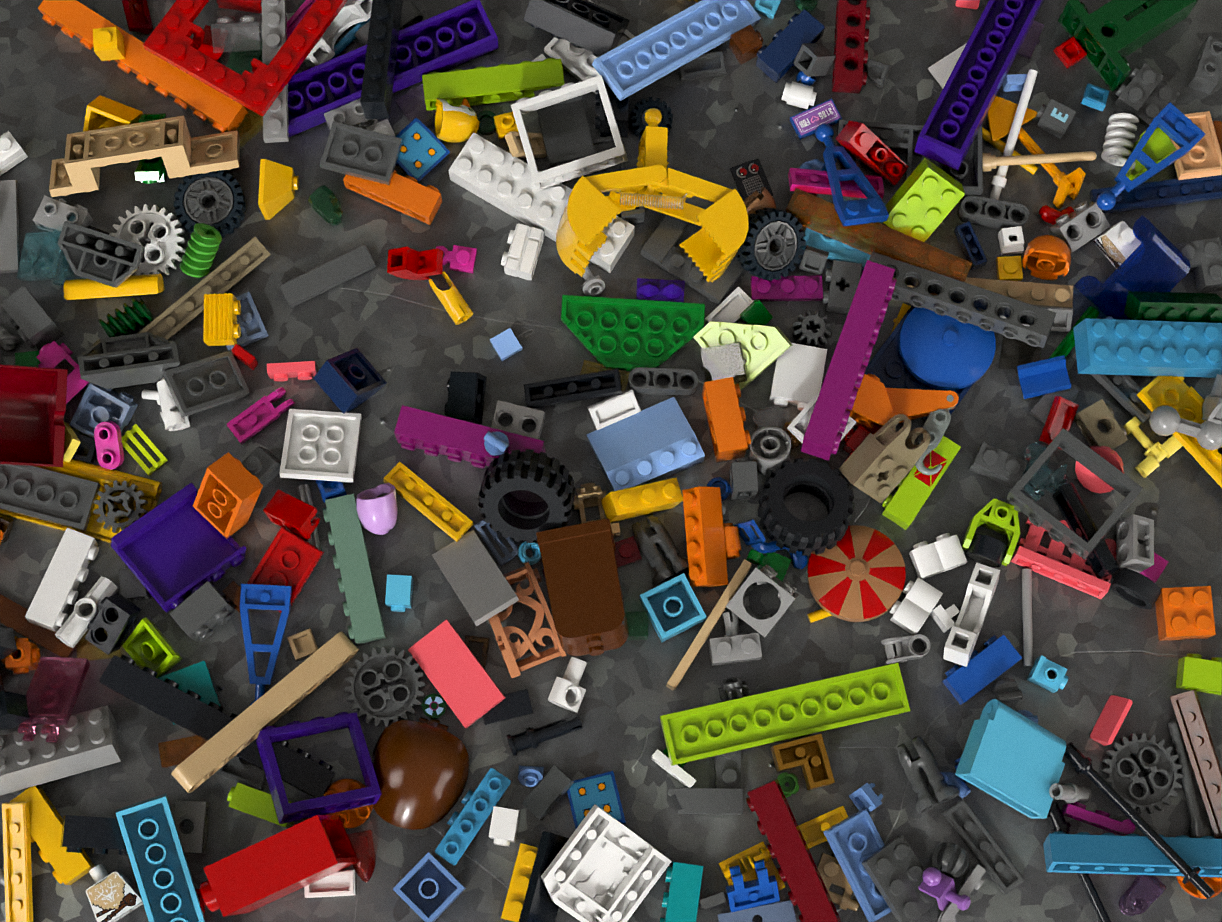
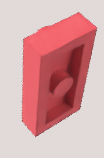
M315 361L267 364V374L270 379H274L277 382L288 381V378L298 377L299 380H311L312 376H315L318 372V366Z

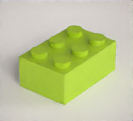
M924 158L885 205L889 217L883 223L920 248L965 195L963 186L927 158Z

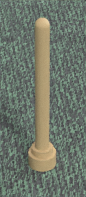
M1094 151L1001 157L991 155V152L982 153L983 172L996 169V166L1093 161L1097 157Z

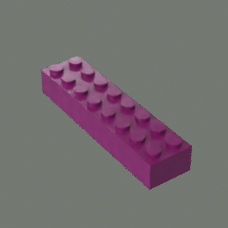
M867 260L805 432L801 452L829 461L831 454H837L843 435L839 431L844 433L851 412L847 409L852 410L858 392L857 388L861 386L866 366H868L889 301H891L897 282V279L893 278L895 269Z

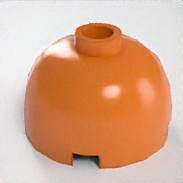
M1053 235L1038 236L1029 242L1022 259L1023 268L1026 270L1027 267L1031 270L1032 276L1043 280H1056L1058 275L1062 274L1066 276L1071 265L1070 248L1059 237Z

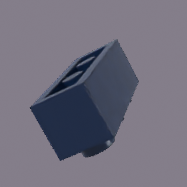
M970 221L956 226L954 233L971 270L984 266L988 260Z

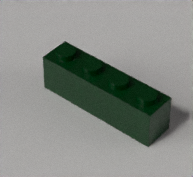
M1129 291L1124 314L1130 320L1222 323V298L1216 293Z

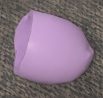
M390 483L380 484L377 487L357 494L356 509L363 528L371 533L384 535L396 524L398 513L396 489ZM383 493H387V494L384 495V496L377 497V496H379V495H381V494H383Z

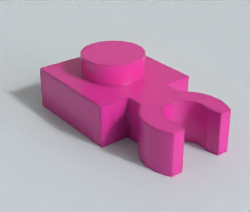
M453 245V250L448 251L444 246H436V248L443 250V265L450 263V270L474 273L477 248Z

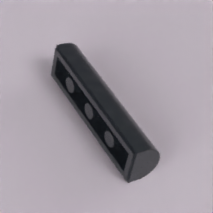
M619 369L523 384L526 407L532 409L623 394Z
M1072 482L1064 484L1052 497L1069 528L1088 543L1099 529ZM1104 538L1086 558L1099 579L1114 573L1120 568Z

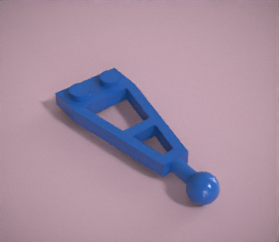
M1170 102L1153 119L1114 179L1117 184L1110 191H1104L1098 195L1096 200L1098 207L1102 210L1112 209L1116 204V197L1124 189L1130 192L1186 155L1205 136V133ZM1156 127H1159L1181 147L1159 163L1154 162L1142 151ZM1136 159L1147 171L1131 181L1125 175Z
M826 123L820 124L816 128L815 135L826 146L823 157L834 207L842 225L851 226L887 221L889 214L879 194L844 147L835 145L832 126ZM834 158L840 160L845 167L844 170L836 169ZM854 180L867 199L844 201L840 182Z
M241 584L240 615L250 684H256L255 700L250 705L265 694L266 684L270 685L272 683L290 614L292 586ZM249 609L282 611L273 644L253 643ZM254 651L271 652L265 676H257Z

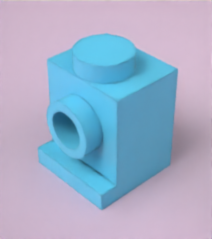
M1041 655L1036 658L1027 681L1055 693L1058 689H1064L1069 677L1065 675L1067 672L1066 668ZM1049 670L1055 673L1054 679L1048 677L1047 673Z

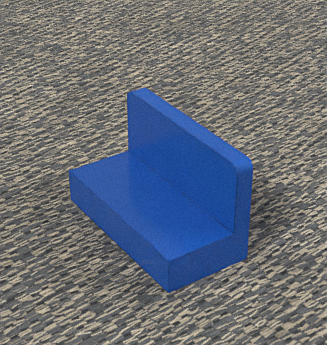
M1064 355L1017 366L1018 379L1024 399L1071 389Z

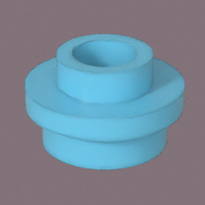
M525 541L519 546L518 557L521 562L526 563L529 561L530 565H533L540 561L542 556L537 542L527 543ZM527 549L532 550V557L526 555Z

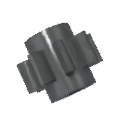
M740 677L727 678L722 681L723 687L718 688L722 702L750 696L748 684H746V681L741 682Z

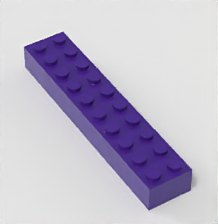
M471 0L399 31L392 94L421 82L422 75L430 72L442 73L499 48L498 37L480 0ZM367 45L292 76L288 82L289 137L326 122L324 113L361 98Z
M1044 0L988 1L918 136L914 152L959 170Z

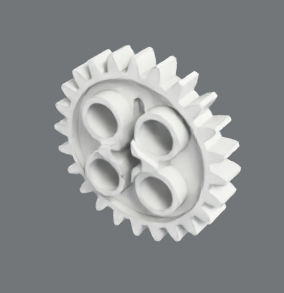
M144 204L143 211L135 206V213L133 214L126 210L127 218L124 219L119 216L121 224H113L117 232L110 233L109 235L145 246L139 268L132 275L161 274L163 272L168 276V268L177 269L174 262L175 260L182 261L178 254L185 252V249L180 246L187 243V240L180 237L186 233L182 228H179L181 222L175 220L176 216L173 213L168 214V210L164 207L159 210L157 205H153L152 209H150L147 204ZM143 225V230L135 234L136 227ZM166 229L165 235L162 238H158L159 231ZM160 252L159 259L152 261L153 254Z

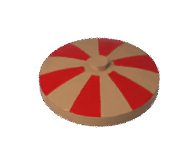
M859 525L848 526L841 541H837L836 546L832 549L825 548L824 553L815 554V551H812L807 567L808 585L816 602L832 616L850 622L873 620L888 612L899 599L906 578L904 560L895 543L880 531Z

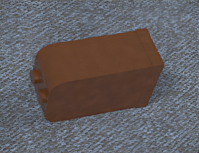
M609 518L536 532L554 625L562 649L572 656L587 654L598 656L603 654L604 651L621 647L628 639L629 629L615 554L616 547Z

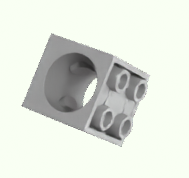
M767 564L765 566H757L726 605L730 611L764 637L771 632L799 596L795 592L797 587L788 580L782 582L776 577L778 573ZM757 582V585L770 583L779 591L778 599L781 602L777 613L773 615L771 613H762L760 615L751 608L748 591L753 583Z

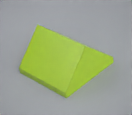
M147 617L140 621L122 645L141 670L146 666L157 672L156 678L163 676L183 660L154 622Z

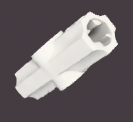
M101 576L87 595L76 602L74 611L55 636L67 646L74 648L88 630L89 622L99 613L98 606L105 597L115 595L119 588L112 581ZM87 608H92V609H93V611H92V613H91L90 615H87V616H83V615H82V612H83L85 609H87Z

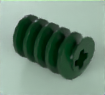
M141 297L140 302L134 298L131 299L132 307L124 303V312L116 308L115 318L108 313L106 315L107 323L102 319L98 320L109 338L120 336V334L130 335L129 328L137 332V323L143 327L146 326L144 318L151 322L154 320L153 314Z

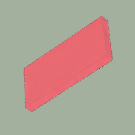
M447 619L408 649L465 728H468L506 698Z

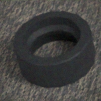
M1121 568L1111 583L1112 590L1118 596L1143 609H1152L1161 593L1160 588L1149 578L1127 568Z

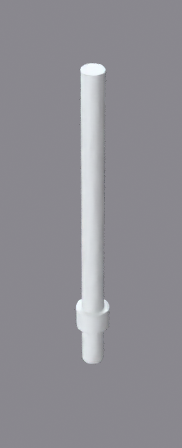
M1029 69L1002 156H1012L1037 77L1038 71ZM999 166L997 174L993 176L991 182L993 187L989 198L999 200L1001 190L1005 188L1007 182L1005 177L1009 166Z

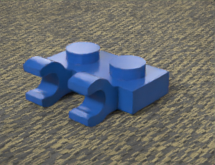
M764 859L754 862L757 879L747 882L743 881L739 865L729 867L733 885L726 886V893L731 912L780 901L775 875L768 876Z

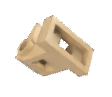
M595 483L582 484L581 488L576 489L577 495H575L573 502L574 510L579 509L581 523L592 522L586 521L584 508L598 506L600 515L598 520L606 519L601 502L607 495L606 490L602 491L600 485H595ZM612 523L613 537H619V523Z

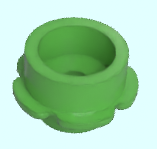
M784 772L778 776V781L785 797H790L791 794L798 792L799 784L795 774ZM786 782L789 783V787L785 786Z

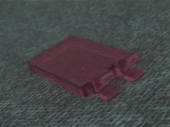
M41 657L26 693L30 718L22 722L18 727V733H24L23 741H33L36 735V724H44L41 733L47 735L46 742H57L59 726L68 724L89 670L90 663L87 658Z

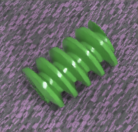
M205 223L195 224L194 231L191 233V239L188 241V247H186L185 254L182 256V262L179 264L180 269L186 275L197 278L208 275L222 241L219 231Z

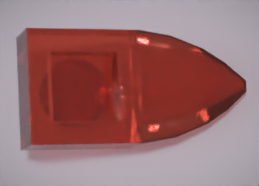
M372 830L347 834L359 861L353 864V868L365 883L369 882L372 877L376 863Z

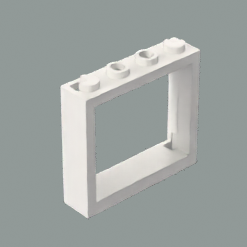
M591 75L578 83H566L560 89L554 91L545 90L539 93V96L521 98L511 105L532 179L537 190L628 161L602 75ZM599 90L616 147L539 172L522 115Z

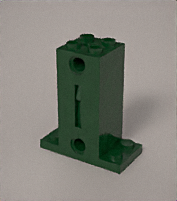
M1069 0L1058 21L1070 37L1074 36L1087 53V60L1109 89L1114 92L1121 87L1131 71L1125 57L1187 18L1198 0H1111L1091 14H1088L1084 3L1079 2V0Z

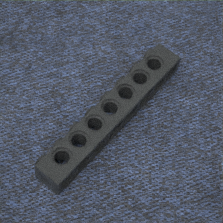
M872 252L869 261L895 269L893 278H896L897 282L891 299L901 300L910 303L914 307L934 311L941 316H950L961 323H970L979 326L985 331H994L1006 338L1026 342L1033 347H1045L1054 323L1055 312Z

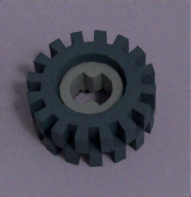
M648 97V101H645V98H643L641 103L637 102L635 109H632L631 129L634 130L636 137L639 135V140L645 127L648 126L644 117L645 112L650 108L660 110L662 119L658 127L668 128L669 135L672 128L673 114H671L670 106L667 107L665 101L661 103L660 98H656V101L652 100L653 97Z

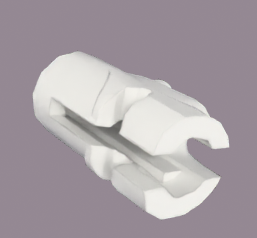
M164 377L156 384L158 391L145 389L142 391L141 396L143 399L156 400L158 405L161 406L162 412H160V415L164 422L165 430L178 431L190 427L189 415L181 417Z

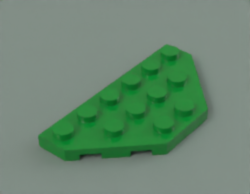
M562 295L561 321L597 361L608 370L632 371L638 367L659 368L704 328L705 304Z

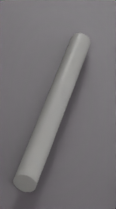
M1022 569L1023 667H1033L1032 569Z

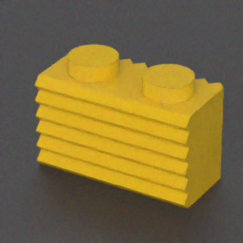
M233 293L204 294L203 342L207 346L236 345L237 338L241 336L240 324H237V315L241 314V304Z

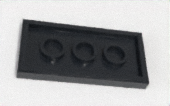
M542 832L519 922L556 921L559 906L552 901L541 875L569 838L551 832Z

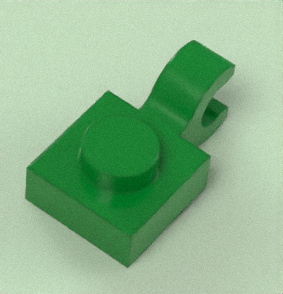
M753 549L749 551L746 558L747 561L758 566H765L767 564L778 573L776 577L782 582L792 560L775 552L767 553L764 556Z

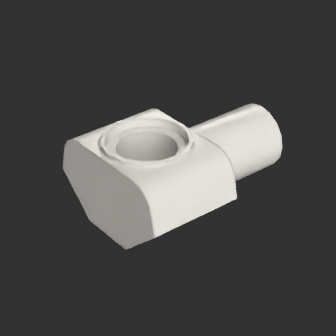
M575 657L570 658L563 678L556 677L548 697L549 702L569 711L578 712L586 689L578 686L587 665L585 661Z

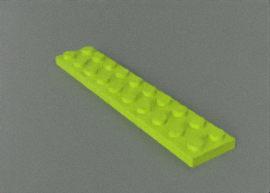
M894 663L660 716L670 763L673 766L897 715L911 710L899 664Z

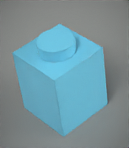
M387 575L385 605L391 607V611L405 612L406 608L412 609L414 580L412 576Z

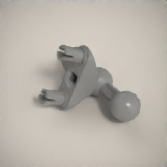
M1216 375L1211 394L1205 396L1202 406V420L1205 421L1202 424L1180 418L1175 408L1163 405L1157 407L1151 413L1149 420L1151 429L1160 436H1169L1179 432L1195 437L1200 446L1206 450H1216L1222 447V375Z

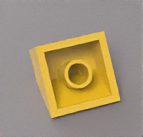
M99 95L87 105L83 132L139 123L138 120L143 112Z

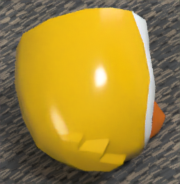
M466 98L463 99L459 107L449 105L445 99H436L435 135L438 139L459 143L469 140L473 132L477 133L480 121H478L476 112L471 108Z

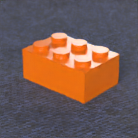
M733 377L704 382L702 397L716 463L745 457L749 444H751L749 430H744L746 415L744 407H739V398H741L739 384H734Z
M228 452L207 467L193 507L228 539L248 523L263 485L255 475H252L243 467L237 458H234Z

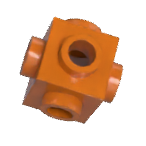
M15 638L17 651L2 659L5 668L13 671V674H28L29 670H38V663L40 662L38 645L29 642L28 638ZM18 651H21L20 658H18Z

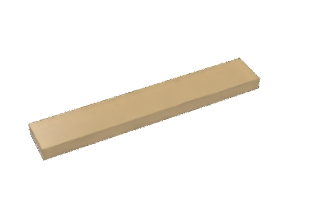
M746 559L743 560L667 682L666 686L671 690H676L725 611L726 605L735 595L751 569L752 563Z

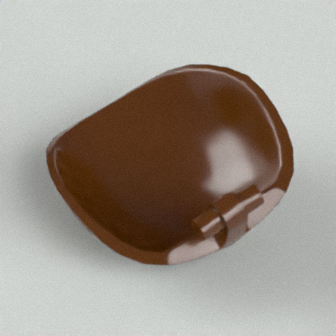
M420 717L419 721L400 720L393 722L384 729L371 757L381 790L379 800L372 806L384 821L404 829H425L441 821L457 803L467 782L469 755L461 740L447 732L449 726L440 724L439 720L433 718L428 720Z

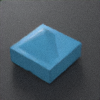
M1088 83L1084 90L1081 104L1103 112L1110 91Z

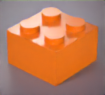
M1211 586L1160 589L1161 593L1155 602L1159 641L1208 639L1216 635Z

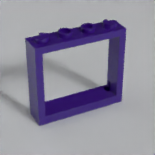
M340 712L328 718L319 716L302 723L300 721H293L286 726L277 728L276 726H268L259 732L256 744L279 824L307 819L315 815H326L373 805L379 800L381 790L357 712L349 714L348 712ZM348 728L366 787L288 803L272 743Z

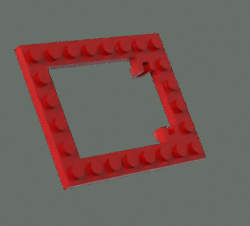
M176 0L144 42L143 47L148 52L263 117L348 0H316L269 65L253 58L251 61L252 72L244 70L242 75L198 51L203 43L205 32L203 28L194 24L193 21L209 0Z

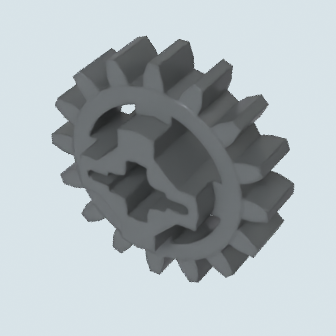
M116 480L113 482V487L105 484L106 491L104 493L98 491L97 494L101 498L93 502L99 505L98 509L93 510V513L100 515L97 522H105L103 528L109 530L112 527V532L118 534L120 528L121 530L125 529L141 518L142 514L148 513L147 510L143 509V506L147 505L148 501L141 499L145 493L143 491L136 492L138 486L132 484L129 487V482L125 480L122 486ZM124 491L119 496H112L116 492ZM134 500L136 502V510L133 507ZM114 502L121 503L125 507L124 509L128 511V513L119 510V508L116 504H114ZM106 503L108 504V513H106ZM127 517L130 518V519H129L128 521H126V522L117 523V522H120L121 519H123V518H127Z

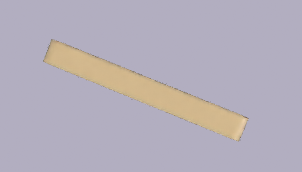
M342 631L336 634L172 771L171 775L187 793L193 792L252 743L262 729L272 726L350 661L359 649Z

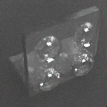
M246 15L240 17V20H234V16L217 18V22L211 24L213 53L261 50L259 26L262 25V19H257V15Z

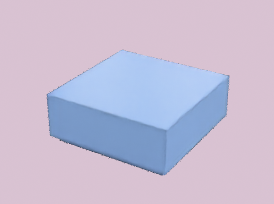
M1027 74L1006 75L1002 83L1003 91H1022Z
M511 328L490 339V343L501 361L522 350V346Z

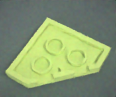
M710 321L694 336L695 340L726 378L733 377L734 384H739L740 391L793 345L778 326Z

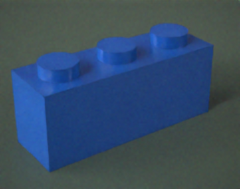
M995 635L983 643L986 648L980 653L974 650L967 667L961 666L959 668L956 664L945 673L947 678L942 682L960 705L1022 659L1005 635L999 638Z

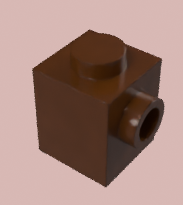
M751 24L730 36L729 48L740 65L757 56L758 51L762 48L763 38L758 30L753 29Z

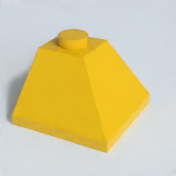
M261 159L258 205L265 220H270L295 198V190H299V176L295 175L292 167Z

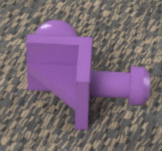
M929 867L924 870L922 875L923 881L918 888L920 891L936 898L940 910L944 911L950 902L956 904L957 908L962 911L969 908L971 903L970 897L965 894L962 896L957 894L953 878L941 873L935 867Z

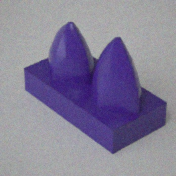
M637 278L636 300L684 303L685 281Z

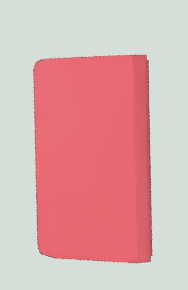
M1111 695L1090 734V738L1103 746L1112 744L1133 704L1132 700Z

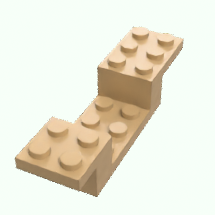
M178 116L67 134L65 158L52 160L49 184L51 197L99 190L100 167L142 159H153L161 156L169 178L238 168L240 162V137L238 130L191 138L185 117Z

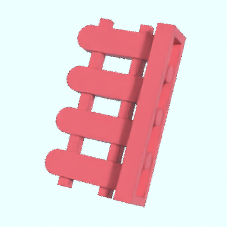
M1027 518L1026 524L1030 525L1025 539L1020 538L1018 542L1020 546L1013 553L1010 562L1026 569H1032V571L1102 599L1109 591L1111 586L1109 582L1112 575L1110 574L1099 579L1096 577L1091 566L1085 564L1087 559L1084 560L1076 553L1071 554V557L1062 555L1065 544L1061 541L1057 542L1051 538L1048 548L1041 546L1040 542L1043 533L1048 531L1041 526H1035ZM1066 520L1060 521L1062 524L1069 528ZM1105 539L1116 560V542L1112 539Z

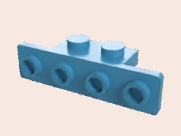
M490 768L474 792L469 790L461 801L464 807L460 813L454 811L447 824L450 827L435 849V853L452 865H456L492 812L493 807L496 806L510 785L511 780L495 769Z

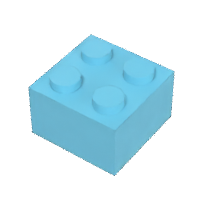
M684 573L641 594L639 598L661 643L704 622L707 617Z

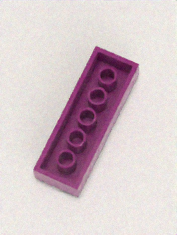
M404 405L401 407L394 431L398 444H401V447L411 451H414L415 448L422 449L425 454L438 457V454L448 456L447 459L459 463L462 460L469 461L472 466L477 468H485L494 459H499V456H492L485 449L484 437L488 431L491 433L495 431L502 432L507 436L509 440L507 452L509 454L513 450L518 449L521 452L531 449L535 453H540V451L545 453V445L542 440Z

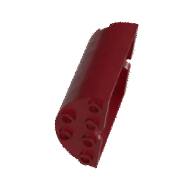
M0 364V464L63 467L67 369Z

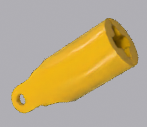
M443 271L442 275L450 287L449 290L442 291L436 287L432 279H428L455 325H459L467 321L473 315V312L452 280Z

